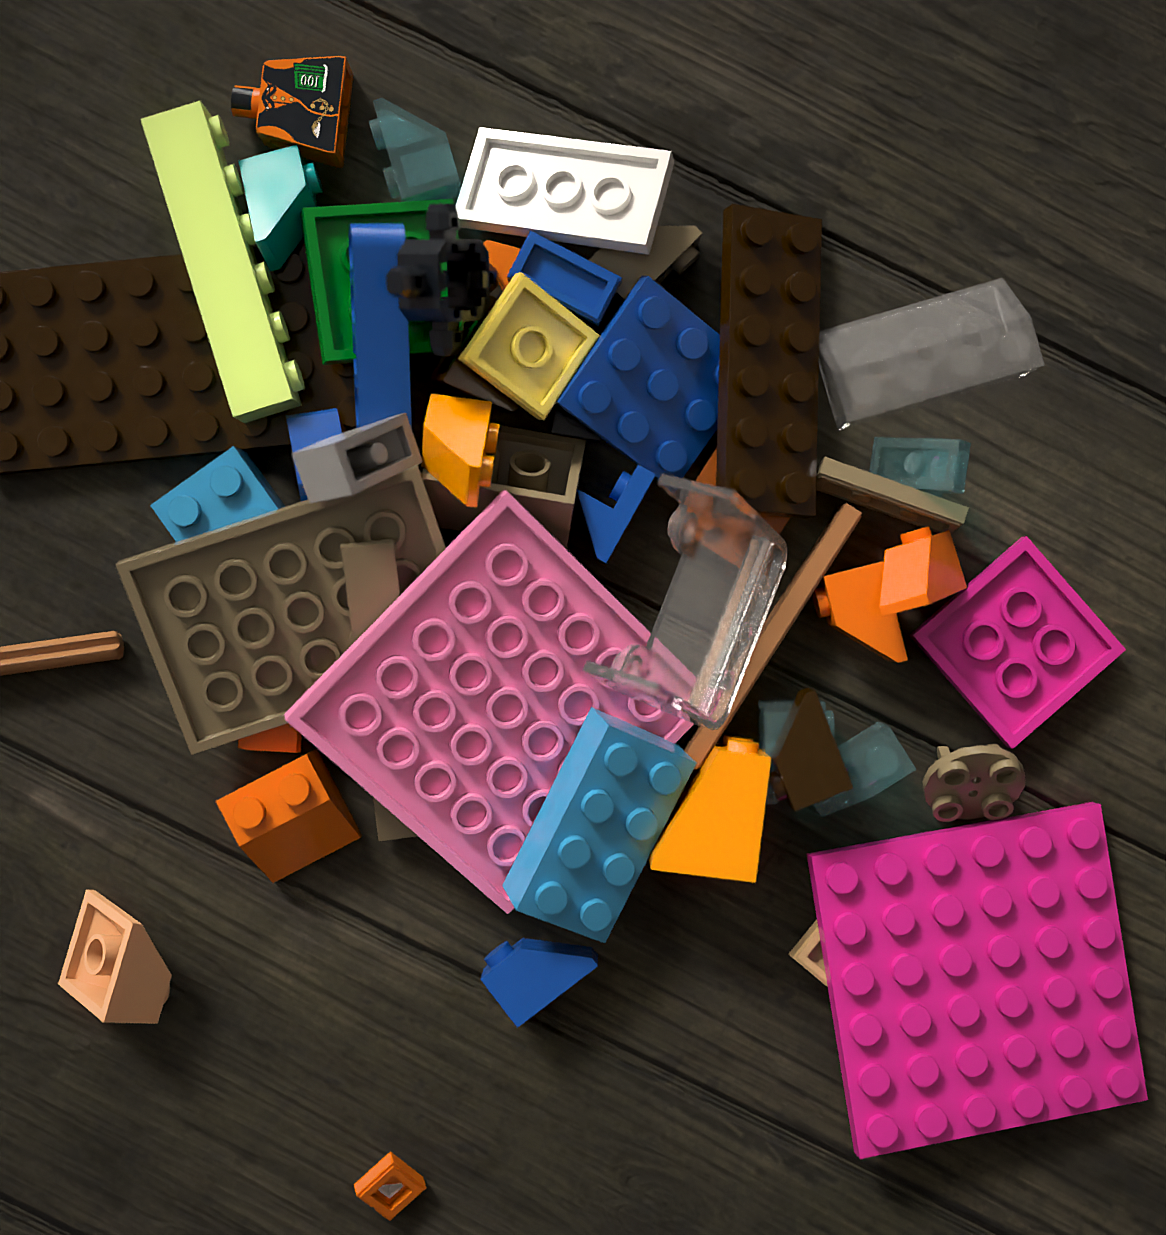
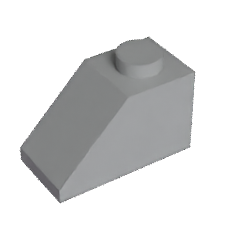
M406 413L326 438L292 453L309 503L354 495L423 462Z

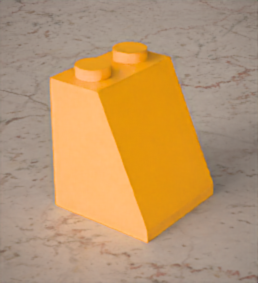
M724 735L723 744L716 743L702 767L692 771L648 858L651 870L756 883L771 757L759 748V743L753 742L754 739Z

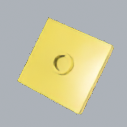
M522 272L515 273L458 359L535 418L545 420L600 335Z

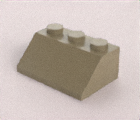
M500 425L496 454L486 453L488 456H494L491 487H480L477 508L463 504L423 467L422 477L439 527L442 529L464 531L505 489L567 549L586 440Z

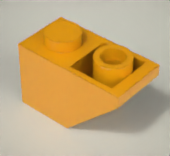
M431 393L423 429V462L421 466L463 504L477 508L480 487L490 488L492 481L494 456H488L486 453L496 454L500 424L490 422L492 402Z

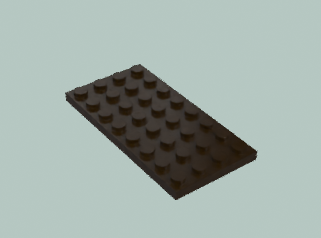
M300 242L280 269L270 272L275 292L268 294L273 312H281L289 332L290 340L283 342L288 362L296 360L303 377L305 389L298 391L302 406L247 423L239 421L232 415L183 254L0 272V475L221 454L233 446L243 451L291 447L287 415L334 408L338 410L342 433L356 429L353 363L322 364L305 242ZM253 247L257 262H265L259 248Z

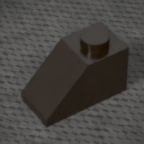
M810 688L798 691L770 755L774 770L769 772L768 780L776 800L780 802L786 799L788 805L794 811L854 788L816 691Z

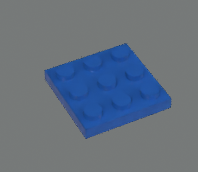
M641 276L601 332L600 337L556 404L636 465H640L656 474L654 478L666 488L675 490L718 428L720 335L649 276Z

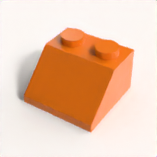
M318 749L216 801L239 847L272 883L362 837Z

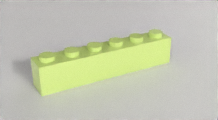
M197 101L142 118L141 122L233 417L243 423H247L302 406L298 391L305 389L303 377L296 360L288 362L283 342L290 340L289 332L281 312H273L268 294L275 292L274 284L266 263H258L252 246L256 242L250 214L242 213L237 197L245 194L244 187L234 164L227 165L222 149L230 144L220 116L212 117L202 102Z

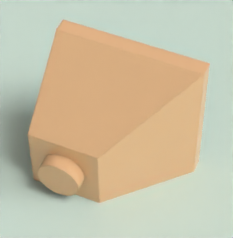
M86 889L58 985L103 1023L158 1024L163 1004L167 1001L170 992L172 975L139 921L96 890Z

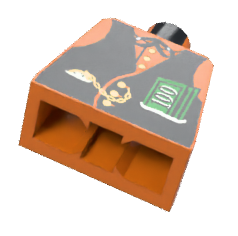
M343 56L268 60L263 64L260 88L237 85L233 87L231 96L232 114L234 117L257 119L256 132L264 145L269 148L278 150L297 144L303 158L343 168L353 72L347 58Z

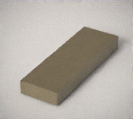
M824 457L817 466L816 490L922 528L929 526L930 530L936 533L950 530V533H953L965 522L969 507L828 457Z

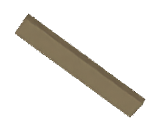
M393 538L341 544L353 643L400 596ZM373 797L379 841L418 836Z

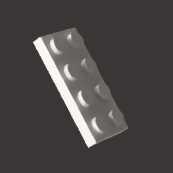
M480 127L456 204L459 224L461 228L527 237L531 230L551 241L650 254L673 170L674 158L672 152L666 150Z

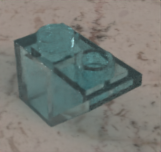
M384 98L373 100L378 118L369 120L377 150L380 151L387 148L392 166L384 168L383 172L391 198L394 199L401 196L402 201L406 202L459 197L462 187L446 132Z

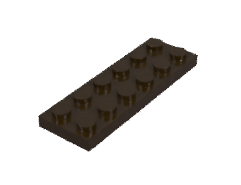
M731 204L723 210L715 510L803 519L816 516L822 219L738 204Z

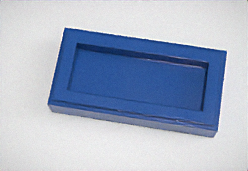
M531 230L507 275L508 281H511L515 273L522 272L571 313L598 327L622 282V277Z

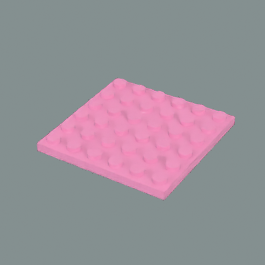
M504 489L285 713V720L504 912L509 914L514 909V906L502 885L590 708L593 707L675 744L718 699Z

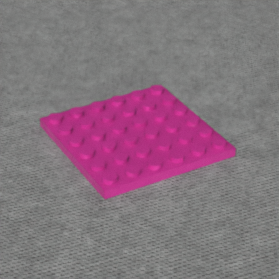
M1094 802L1007 817L1000 820H990L807 854L854 1153L859 1159L1148 1100L1101 804Z

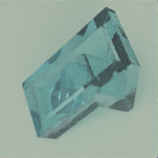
M874 437L869 472L941 497L943 493L964 494L971 443L961 439Z

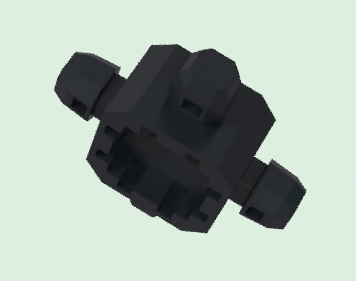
M429 204L426 212L425 230H429V240L404 241L397 253V266L393 267L386 275V289L393 297L399 298V309L408 321L432 322L429 338L434 355H459L463 330L459 329V322L482 320L490 307V293L499 285L498 271L492 264H489V252L481 239H457V230H460V224L455 204ZM441 263H447V270L441 272ZM447 288L448 297H442L441 291H445Z

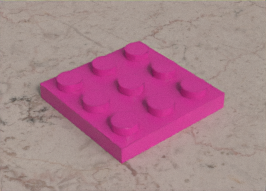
M1027 536L1017 540L969 582L966 589L959 591L909 635L1006 747L1011 749L1016 747L1126 650Z

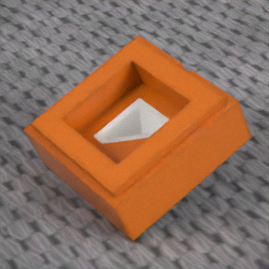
M390 1151L354 1184V1188L358 1198L391 1221L426 1189V1184L422 1175Z

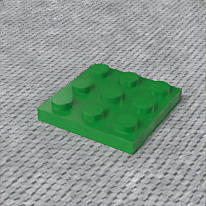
M453 199L308 207L302 209L300 215L323 365L353 363V359H356V355L353 353L349 224L403 223L406 240H429V230H425L426 212L429 204H454ZM441 263V272L447 270V263ZM446 288L445 291H441L442 297H448ZM408 321L409 357L434 355L429 338L432 322Z

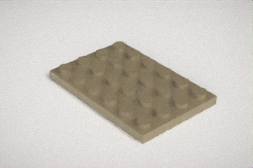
M419 465L413 466L351 496L309 503V500H305L118 561L116 564L117 570L191 755L287 724L285 713L353 644L341 544L393 538L400 595L446 549Z

